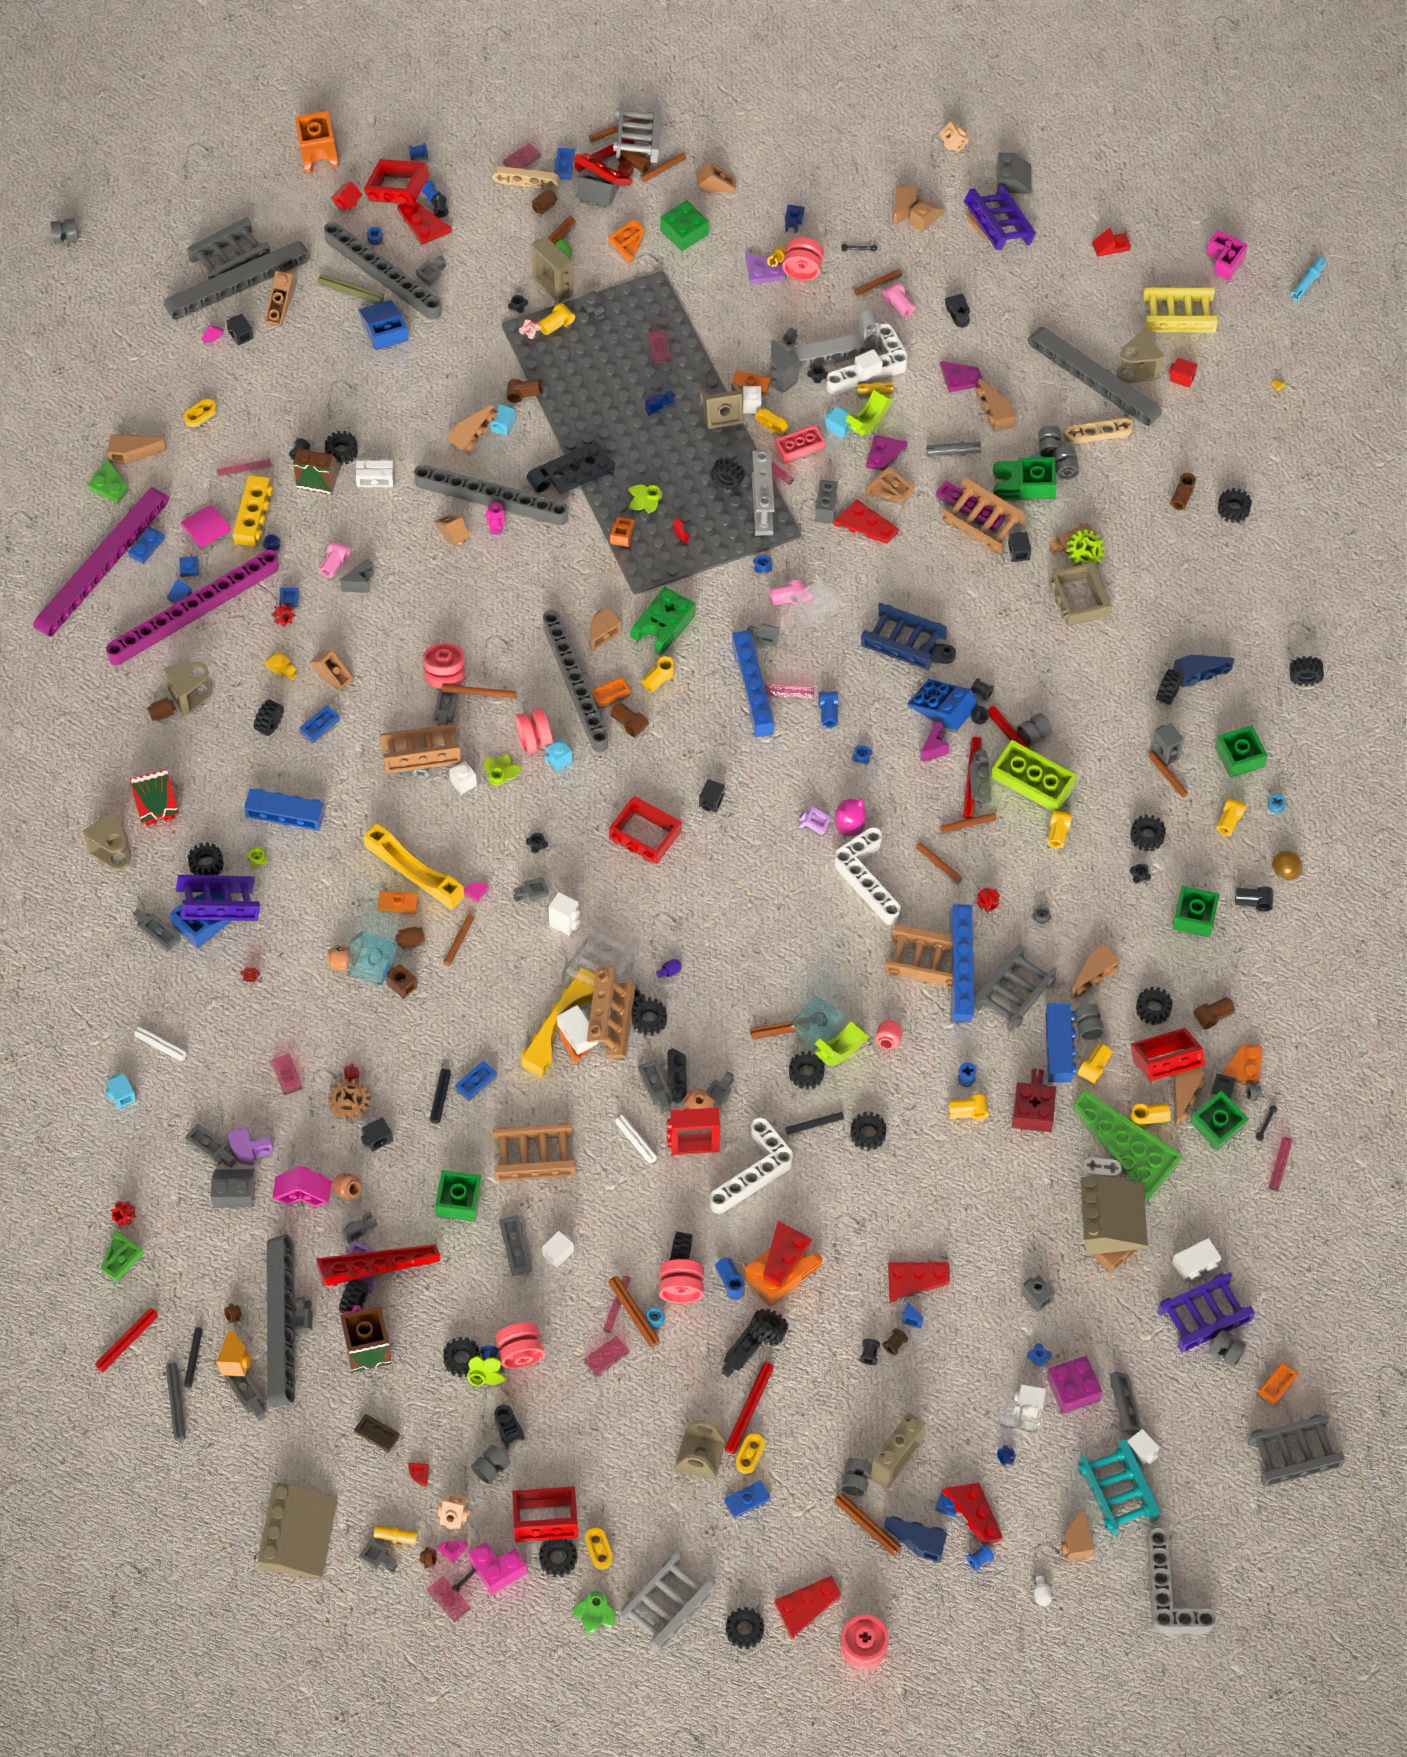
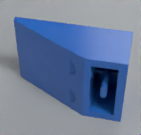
M392 300L358 309L374 350L408 341L407 326L402 314Z
M928 679L909 701L908 706L932 721L942 723L944 728L958 731L971 715L972 709L978 706V703L971 689Z
M211 893L213 900L224 901L222 893ZM204 894L194 897L193 900H205ZM181 905L170 912L172 925L197 949L232 922L228 920H181Z

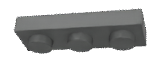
M519 1215L499 1219L512 1276L532 1272Z
M1115 1371L1109 1375L1111 1388L1115 1396V1405L1120 1417V1426L1123 1432L1137 1434L1142 1429L1129 1375Z

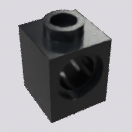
M243 314L226 320L228 332L238 346L253 339L252 327Z
M1028 532L1009 534L1008 547L1011 561L1030 560L1031 546Z
M707 779L699 796V807L706 811L717 813L725 796V785Z
M383 1117L361 1128L362 1136L360 1138L364 1146H369L372 1152L393 1141L392 1132Z

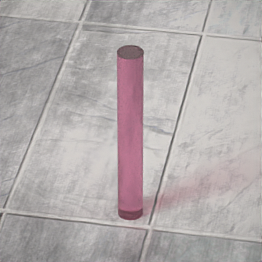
M270 459L217 469L218 476L272 465Z
M623 1276L622 1283L627 1289L631 1278ZM617 1296L603 1329L607 1333H611L622 1304Z

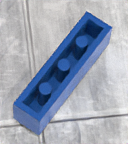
M250 789L244 806L246 818L315 831L320 830L325 814L324 802L319 800L287 796L279 792L271 793L262 789Z
M1047 1003L1045 1019L1048 1082H1072L1073 1075H1076L1077 1065L1073 1063V1058L1076 1057V1046H1072V1040H1075V1028H1071V1023H1074V1011H1071L1070 1004Z

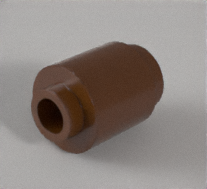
M552 190L543 191L532 200L533 210L536 213L544 214L556 204L558 200L556 194Z
M166 697L151 703V706L147 707L152 721H159L174 715L173 711L176 710L173 700H168Z
M415 926L398 930V934H395L397 946L400 945L404 949L418 946L420 943L425 942L422 927L417 928Z

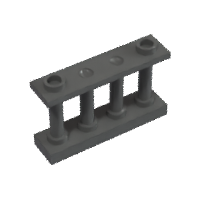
M245 217L187 248L191 262L194 263L200 260L209 271L208 279H211L270 253V247L268 242L261 245L251 234V221L248 217ZM245 237L254 249L245 253L236 240ZM227 245H231L239 255L231 261L221 249ZM213 252L224 263L217 268L206 257Z
M1020 944L1014 948L974 997V1008L979 1011L983 1006H988L1008 1019L1007 1030L1009 1032L1014 1027L1018 1028L1024 1019L1023 1016L1048 986L1051 987L1057 979V968L1053 967L1049 973L1038 968L1025 959V947ZM1016 965H1021L1043 980L1036 987L1014 973L1013 969ZM1005 979H1011L1031 992V995L1025 1001L1002 986V982ZM994 992H999L1019 1005L1020 1008L1013 1014L993 1001L991 996Z
M1317 1414L1308 1420L1265 1431L1262 1429L1255 1430L1249 1435L1248 1446L1257 1444L1266 1468L1261 1478L1263 1488L1343 1466L1345 1461L1343 1453L1332 1451L1324 1426H1327L1329 1421V1415L1322 1416ZM1316 1429L1325 1453L1324 1457L1317 1459L1313 1457L1304 1433L1305 1431ZM1297 1435L1305 1457L1304 1462L1296 1464L1293 1461L1285 1440L1286 1436ZM1277 1439L1286 1464L1284 1467L1277 1469L1273 1466L1265 1444L1266 1441Z

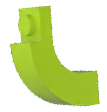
M873 390L864 408L856 415L847 416L845 421L850 424L848 428L861 436L868 435L882 421L894 398L880 390Z
M851 1021L834 1039L826 1042L819 1038L815 1043L819 1048L815 1054L828 1066H836L851 1057L870 1036Z

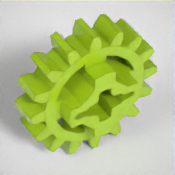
M1087 529L1075 532L1074 535L1069 537L1071 541H1068L1067 545L1070 548L1066 549V552H1070L1071 555L1068 556V559L1073 558V565L1076 563L1083 565L1094 562L1096 567L1097 564L1102 562L1100 558L1105 555L1101 552L1105 550V547H1101L1104 541L1098 540L1099 534L1094 536L1093 530L1088 532Z

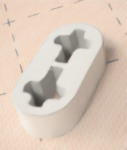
M1094 1157L1088 1158L1083 1166V1172L1087 1177L1102 1175L1118 1178L1122 1169L1121 1164L1117 1160ZM1090 1165H1094V1171L1090 1170ZM1110 1167H1114V1173L1110 1172Z

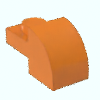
M617 517L610 534V544L629 547L635 520Z

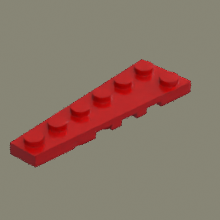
M436 1244L316 1258V1266L323 1286L334 1287L342 1282L440 1262V1253Z

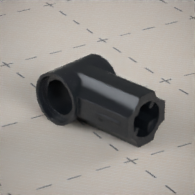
M1266 886L1257 889L1236 888L1235 905L1252 906L1263 912L1273 909L1274 890Z

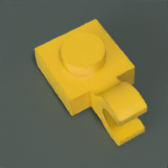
M279 651L265 662L266 667L278 677L281 674H284L290 680L297 677V674L294 673L296 669L292 666L291 661Z

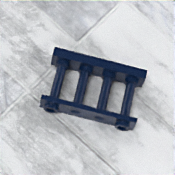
M879 603L880 619L872 632L863 631L861 634V646L929 671L932 666V658L929 653L938 638L947 639V626L899 610L891 605ZM887 620L897 622L889 638L879 636ZM904 626L914 629L906 644L896 642ZM921 631L930 634L931 636L923 650L913 648Z

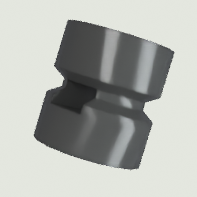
M75 218L65 219L64 222L60 220L50 222L54 244L64 243L65 240H68V242L78 241Z
M1045 426L1038 431L1040 455L1042 457H1053V452L1063 446L1060 428L1057 426Z
M1072 446L1057 448L1053 452L1057 477L1062 480L1077 477L1080 470L1075 448Z
M1038 713L1031 717L1029 721L1026 720L1019 724L1017 732L1031 746L1038 742L1039 739L1052 733V726L1044 714Z
M1085 1004L1074 1010L1076 1022L1079 1024L1078 1030L1081 1039L1093 1040L1104 1034L1105 1030L1096 1004Z
M1222 1329L1212 1343L1209 1352L1218 1358L1224 1357L1226 1363L1235 1367L1244 1354L1247 1344L1239 1339L1233 1340V1336Z
M490 1445L483 1453L484 1457H479L471 1465L473 1472L488 1485L498 1477V1472H503L511 1463L505 1453L495 1445Z
M859 1458L847 1459L844 1469L846 1475L842 1477L840 1489L853 1496L866 1495L872 1464Z

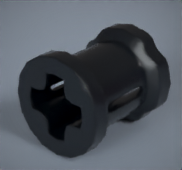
M435 195L432 198V204L434 205L433 213L438 218H444L449 214V209L446 207L447 198L444 195Z
M297 438L294 449L289 452L290 458L294 460L298 448L309 450L311 447L310 443L305 439Z
M977 678L971 690L987 701L994 691V686H989L981 682L980 678Z
M864 1339L862 1346H864L863 1353L859 1361L866 1365H876L878 1362L876 1358L877 1350L880 1348V1342L875 1339Z

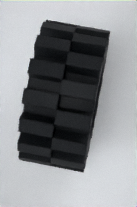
M337 431V434L331 433L332 437L328 436L327 440H325L326 454L334 455L341 465L342 462H345L346 465L349 464V460L353 462L358 454L355 436H352L350 432L347 435V431H343V434L340 431ZM339 445L348 446L344 451L335 450V447Z
M720 458L716 460L710 472V477H712L711 480L715 481L716 485L720 484L719 487L722 488L724 486L727 490L729 488L734 490V488L738 489L745 476V470L742 469L741 465L738 466V462L734 463L731 459L728 461L727 458H724V460Z
M1232 488L1231 491L1227 489L1226 493L1223 492L1219 498L1218 514H1221L1220 517L1222 519L1226 517L1225 521L1227 522L1229 519H1231V523H1234L1235 520L1239 523L1241 519L1244 521L1249 516L1252 505L1250 495L1246 496V491L1241 493L1239 488L1238 491H1235V488ZM1228 503H1238L1241 505V508H1231L1228 506Z
M1302 656V659L1298 657L1290 663V679L1294 684L1298 683L1299 686H1302V684L1308 686L1310 684L1313 686L1314 683L1318 684L1324 678L1323 662L1321 659L1318 660L1317 657L1312 659V656L1308 658Z
M1168 669L1157 691L1156 700L1171 705L1181 686L1183 674Z
M271 699L266 700L255 716L254 729L267 736H270L271 733L273 734L275 729L278 728L277 725L281 723L280 719L283 718L284 707Z
M1146 814L1144 818L1141 815L1138 819L1134 820L1130 836L1131 842L1134 841L1133 845L1135 847L1139 845L1138 849L1142 850L1143 847L1147 852L1149 848L1151 851H1154L1155 847L1157 849L1160 848V845L1164 842L1166 827H1164L1163 821L1160 822L1159 817L1155 820L1154 815L1148 818V814ZM1151 829L1155 832V836L1145 837L1141 834V830Z
M206 842V846H203V843H199L200 847L195 845L194 850L191 849L189 851L190 855L188 854L191 873L194 875H215V873L219 875L224 865L220 848H216L213 843L210 846L209 842ZM203 857H211L213 859V862L209 865H200L198 863Z
M1150 987V990L1144 989V992L1141 991L1136 1004L1137 1015H1140L1141 1020L1145 1018V1023L1147 1024L1149 1021H1152L1151 1025H1155L1156 1021L1158 1024H1161L1162 1020L1165 1022L1167 1017L1169 1018L1173 1001L1170 999V994L1166 995V990L1164 989L1161 992L1160 987H1157L1156 990H1154V987ZM1149 1001H1157L1161 1004L1162 1008L1154 1011L1147 1007V1003Z
M648 997V1001H645V998H643L641 1003L639 1001L636 1002V1006H633L632 1024L635 1030L638 1028V1033L641 1034L644 1031V1035L647 1036V1033L650 1032V1036H653L654 1031L658 1034L660 1029L663 1030L665 1028L667 1012L666 1007H663L661 1001L658 1003L656 998L654 1001H651V997ZM645 1012H653L657 1015V1018L654 1021L648 1022L642 1019V1015Z
M802 1051L801 1055L797 1053L795 1058L792 1057L789 1064L791 1082L794 1080L793 1084L795 1086L799 1084L801 1089L803 1086H806V1090L809 1089V1086H812V1089L816 1088V1084L819 1086L821 1080L823 1081L825 1064L822 1062V1059L817 1058L815 1053L811 1055V1051H808V1054H805V1051ZM803 1065H810L814 1068V1073L803 1075L799 1069Z
M863 1112V1116L858 1114L857 1119H853L850 1136L852 1142L855 1141L856 1147L861 1145L860 1149L864 1150V1147H867V1151H870L871 1147L875 1150L877 1145L879 1147L882 1146L886 1138L887 1129L884 1119H879V1114L873 1116V1112H870V1115H867V1112ZM864 1126H872L875 1128L876 1134L870 1137L864 1136L861 1133V1129Z
M676 1231L670 1260H689L693 1234Z
M357 1279L349 1281L345 1287L346 1289L343 1291V1297H341L339 1312L343 1314L344 1311H352L354 1305H359L363 1308V1304L366 1301L365 1298L368 1295L369 1284Z
M762 1308L756 1311L748 1329H750V1334L753 1333V1338H758L757 1341L761 1342L762 1340L765 1345L769 1343L770 1346H773L774 1344L779 1345L782 1342L789 1325L786 1323L787 1320L785 1318L782 1319L781 1314L777 1315L774 1310L770 1312V1309L765 1311Z
M458 1337V1341L454 1338L452 1343L448 1342L446 1344L447 1348L444 1347V1365L448 1372L451 1371V1375L455 1376V1374H458V1377H462V1374H465V1377H467L470 1370L469 1361L475 1356L480 1357L479 1347L475 1345V1341L472 1340L470 1342L467 1337L465 1340H462V1337ZM459 1351H466L469 1353L470 1358L465 1363H458L454 1360V1355Z
M567 1539L549 1540L548 1542L545 1540L539 1552V1562L542 1570H546L547 1575L553 1574V1577H557V1575L564 1577V1573L569 1575L570 1570H574L575 1564H577V1552L571 1540L567 1541ZM555 1550H562L566 1554V1559L562 1563L557 1564L551 1561L550 1554Z
M740 1607L737 1608V1612H731V1616H728L726 1622V1635L729 1642L732 1641L733 1646L738 1645L739 1649H742V1646L749 1649V1646L755 1647L757 1642H761V1638L764 1635V1620L760 1618V1613L757 1612L756 1614L755 1609L752 1608L750 1611L748 1607H744V1610H741ZM740 1622H750L753 1626V1631L749 1635H741L737 1631V1625Z

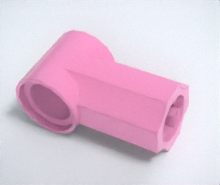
M900 283L883 290L882 293L885 301L888 304H893L902 316L908 317L915 310L914 304L906 296L905 290Z
M332 541L328 547L327 556L319 568V572L327 578L334 577L342 562L345 563L348 560L351 551L350 547Z
M794 580L788 586L769 590L770 601L773 606L788 602L802 604L808 599L802 580Z

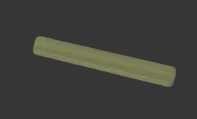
M323 274L318 278V284L371 302L382 303L383 294Z

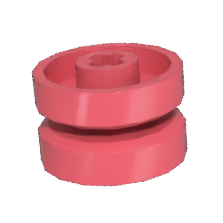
M803 237L789 241L786 246L782 267L785 274L798 281H812L816 279L820 274L824 256L822 246L812 239Z
M444 643L436 644L426 649L423 654L424 679L427 684L441 689L442 684L458 686L465 679L464 652L461 648L453 644Z
M542 708L532 710L530 717L525 712L515 716L518 735L527 755L535 753L538 745L542 750H546L545 748L553 743L550 727Z
M677 1259L667 1261L660 1266L661 1282L659 1296L663 1300L676 1304H688L703 1298L704 1284L702 1281H704V1267L700 1263Z
M534 1323L510 1325L500 1330L495 1336L498 1350H500L501 1364L505 1368L518 1369L538 1363L545 1356L544 1347L540 1341L539 1327Z
M859 1615L850 1619L844 1626L841 1637V1653L845 1661L852 1667L860 1670L872 1669L878 1666L884 1660L888 1648V1631L885 1625L879 1619L869 1615Z

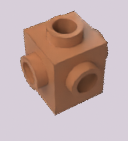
M696 1088L693 1093L689 1091L682 1100L685 1102L682 1109L712 1108L716 1101L710 1098V1095L705 1090Z

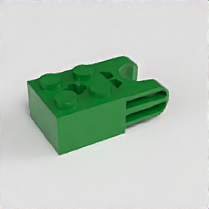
M1055 457L1019 458V461H998L993 465L994 476L998 479L1007 480L997 483L993 488V494L1003 500L1056 499Z
M664 586L633 625L630 638L640 641L646 635H654L657 637L655 652L663 654L695 617V603Z

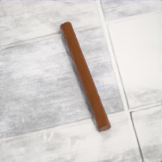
M630 119L625 122L641 123L646 120ZM618 124L589 135L590 142L616 133Z
M444 684L441 687V692L516 698V691Z

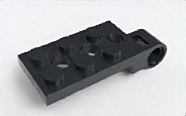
M595 441L530 470L526 479L537 493L544 492L552 483L558 493L562 494L614 471L615 465L599 443ZM592 460V461H594L595 463H594V464H588V463H586V461ZM576 467V468H578L579 470H578V471H573V470H570V468ZM556 474L563 475L562 478H556L554 476Z

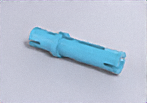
M1318 257L1312 267L1306 270L1305 276L1290 294L1294 300L1299 301L1312 282L1318 279L1320 272L1327 265L1324 258Z

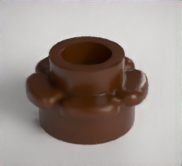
M230 1303L228 1307L224 1308V1314L228 1322L240 1321L242 1313L238 1305L234 1306L233 1303Z
M426 1547L420 1553V1563L425 1568L435 1566L437 1560L436 1550Z

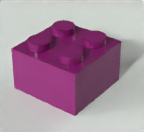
M1087 1356L1048 1368L1047 1380L1062 1414L1101 1400L1102 1390Z

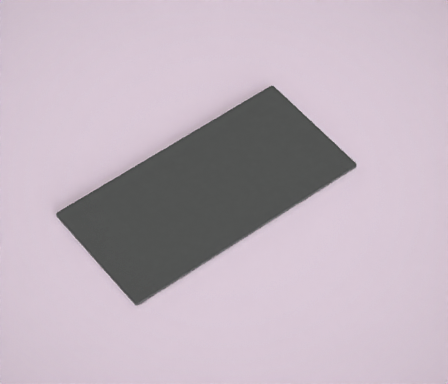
M663 271L596 292L603 301L604 312L602 313L605 316L599 320L593 312L587 313L580 303V299L576 298L563 303L575 315L574 321L569 326L564 327L562 325L549 335H544L541 332L538 322L550 315L555 306L502 323V329L527 380L540 379L542 382L543 394L537 395L536 398L564 455L597 441L615 465L614 471L582 484L580 487L633 594H639L800 539L801 533L774 481L773 535L755 536L752 451L757 449L744 424L708 429L701 405L700 389L704 388L708 395L727 391ZM723 407L720 412L727 411L728 407ZM722 458L724 460V458H727L728 461L731 459L734 463L738 462V466L741 465L743 467L745 476L738 489L730 490L729 488L727 490L724 486L721 488L719 487L720 484L716 485L715 481L711 480L710 472L717 459ZM592 460L586 461V463H588V464H594V463H595V462L592 461ZM572 467V468H571L573 471H578V470H579V469L576 468V467ZM641 484L647 487L650 485L658 486L662 491V498L658 501L657 509L651 513H647L645 509L638 511L631 509L630 503L634 496L628 491L629 488ZM617 517L635 520L629 547L610 544V534ZM678 518L684 524L682 526L684 532L689 535V541L685 544L673 532V521Z

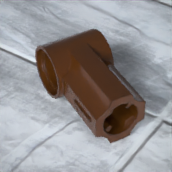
M620 150V157L617 159L621 164H629L642 173H646L651 165L650 159L640 152Z
M519 379L508 381L507 400L510 402L518 403L524 397L543 394L540 379L524 382Z
M1184 473L1180 476L1179 484L1170 502L1174 509L1179 511L1185 510L1189 498L1194 492L1196 478L1193 474Z
M617 703L610 712V716L622 724L627 733L632 737L639 735L649 725L647 718L643 714L634 713L623 703Z
M1225 997L1210 1005L1203 1004L1194 1010L1193 1014L1202 1028L1207 1030L1216 1025L1219 1020L1235 1013V1008L1232 1000Z

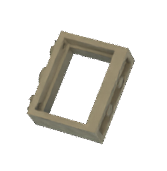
M546 236L534 241L531 244L533 279L555 300L561 303L573 295L572 261ZM548 264L554 269V274L548 269Z
M1094 562L1052 572L1049 587L1051 590H1054L1055 602L1057 605H1060L1061 617L1066 621L1067 626L1110 616L1111 604ZM1087 578L1098 606L1071 612L1061 584Z
M910 1412L907 1413L874 1457L871 1479L886 1489L891 1486L923 1443L925 1422Z

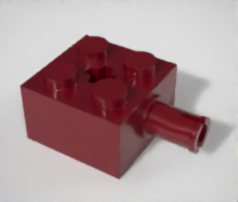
M1037 1068L1031 1070L1030 1084L1017 1082L1012 1128L1052 1132L1056 1086L1042 1085L1044 1071L1039 1069L1038 1076H1036Z

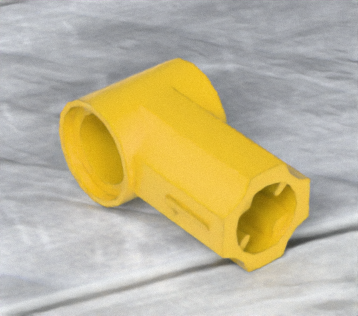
M563 303L555 306L550 315L538 322V326L544 335H549L562 325L564 327L569 326L574 321L575 315Z
M668 656L661 657L657 665L641 680V684L646 690L654 692L665 680H669L674 676V662L672 658Z
M1228 798L1216 830L1224 836H1231L1238 820L1242 819L1247 805Z
M1057 810L1053 811L1050 824L1051 830L1047 843L1052 848H1063L1067 830L1070 828L1072 814Z
M1098 1044L1089 1059H1086L1081 1065L1078 1075L1096 1084L1113 1052L1106 1045Z
M978 1094L971 1096L969 1099L949 1100L948 1102L950 1118L972 1117L974 1120H983L989 1116L987 1097L985 1095Z
M1167 1103L1150 1106L1136 1104L1133 1106L1129 1120L1141 1128L1146 1124L1170 1121L1169 1105Z

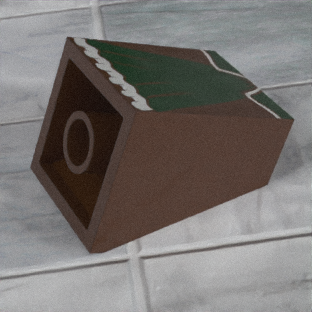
M298 448L293 461L296 487L332 495L341 468L340 462L334 455Z
M381 1306L340 1315L351 1372L392 1364L389 1340Z

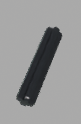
M442 1068L440 1070L430 1114V1122L440 1123L451 1076L449 1069Z

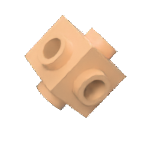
M950 122L939 133L944 141V146L948 150L952 149L959 152L970 141L966 135L967 131L962 126Z
M447 1493L443 1504L440 1503L438 1509V1516H441L440 1524L450 1529H460L463 1522L468 1520L469 1509H466L468 1497Z

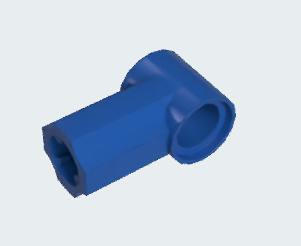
M838 691L819 692L822 726L833 728L838 725Z
M725 1257L720 1259L715 1264V1268L726 1288L727 1296L732 1300H739L744 1296L745 1292L744 1279L739 1275L731 1258ZM732 1286H739L738 1289H733V1288H731V1287H732Z

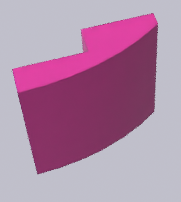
M211 505L180 522L181 527L190 534L192 541L200 548L232 531L224 518Z

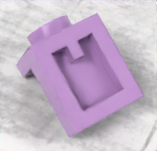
M812 806L800 814L798 827L802 829L807 826L822 835L825 833L831 817Z

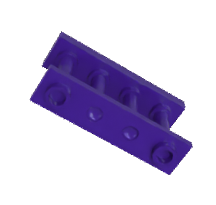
M1000 185L995 195L980 196L975 188L969 189L964 203L996 250H1002L1006 241L1010 239L1022 238L1027 246L1031 245L1036 232L1004 185ZM997 201L1001 206L989 209L986 203ZM1006 214L1009 219L997 221L994 215ZM1014 226L1017 232L1005 233L1002 227Z
M178 875L175 890L185 894V900H182L180 911L181 920L258 921L260 902L251 901L250 893L253 892L255 877ZM192 892H203L205 900H193ZM211 893H223L224 901L213 900ZM231 893H242L243 901H232Z
M1231 1272L1225 1275L1221 1273L1210 1282L1173 1299L1166 1298L1160 1303L1158 1315L1161 1316L1168 1313L1181 1335L1177 1346L1181 1353L1216 1338L1222 1329L1229 1332L1253 1320L1255 1314L1251 1306L1247 1308L1241 1307L1228 1286L1232 1279ZM1221 1288L1234 1313L1229 1316L1223 1315L1211 1292ZM1203 1296L1216 1317V1322L1210 1325L1205 1323L1193 1300ZM1186 1305L1199 1327L1197 1331L1193 1333L1188 1332L1177 1314L1176 1308Z

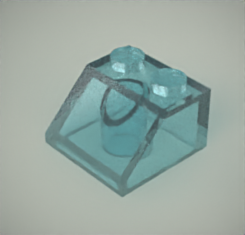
M361 931L350 941L347 973L382 985L394 962L396 943L366 931Z
M814 996L789 1025L818 1050L819 1048L815 1045L818 1039L821 1038L827 1042L847 1017L832 1004Z

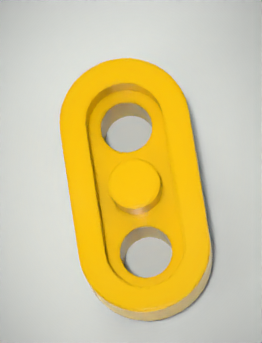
M204 399L184 413L185 424L189 427H197L214 416L216 413L215 402L210 399Z
M761 408L755 414V419L759 424L778 435H783L788 430L786 420L774 415L768 409Z
M750 1434L745 1438L736 1457V1468L740 1473L749 1474L755 1470L765 1448V1441L762 1436ZM756 1444L758 1447L753 1449L751 1445ZM748 1462L750 1465L745 1467L742 1463Z
M600 1528L589 1529L585 1535V1543L592 1564L597 1569H607L612 1564L613 1555L606 1534ZM597 1538L599 1542L593 1543L592 1539ZM600 1557H604L606 1560L604 1562H600L598 1559Z

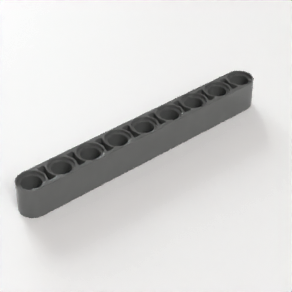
M329 222L324 226L327 244L428 319L434 320L441 316L440 300L339 224Z
M301 241L293 242L168 297L164 301V307L172 319H180L271 279L275 276L276 271L287 272L303 265L310 260L311 255Z
M1039 327L1028 337V343L1033 349L1144 425L1150 426L1162 414L1158 404L1045 327Z
M418 465L414 470L415 484L422 489L488 507L490 504L497 502L503 506L504 511L555 525H564L568 521V507L561 501L427 465Z
M548 610L543 614L545 634L590 745L594 751L603 752L608 747L607 730L560 615L555 610Z
M289 1234L271 1238L267 1241V1396L270 1405L274 1408L293 1403L295 1400L294 1244Z

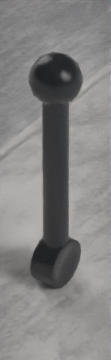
M842 244L841 250L844 252L847 250L876 251L877 246H848L847 244Z
M1275 1105L1270 1106V1113L1261 1131L1256 1134L1258 1141L1264 1139V1132L1273 1113L1277 1111Z
M475 1568L458 1584L452 1586L454 1593L459 1592L460 1587L476 1573Z

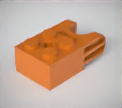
M329 111L295 117L305 174L312 173L314 163L320 159L327 160L331 165V169L339 168Z
M770 1249L744 1268V1279L771 1307L822 1265L823 1258L818 1253L802 1257L781 1288L763 1278Z

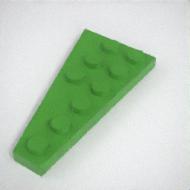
M1085 1090L1073 1104V1109L1114 1160L1121 1164L1122 1170L1130 1180L1143 1183L1144 1197L1149 1202L1180 1163L1183 1155Z

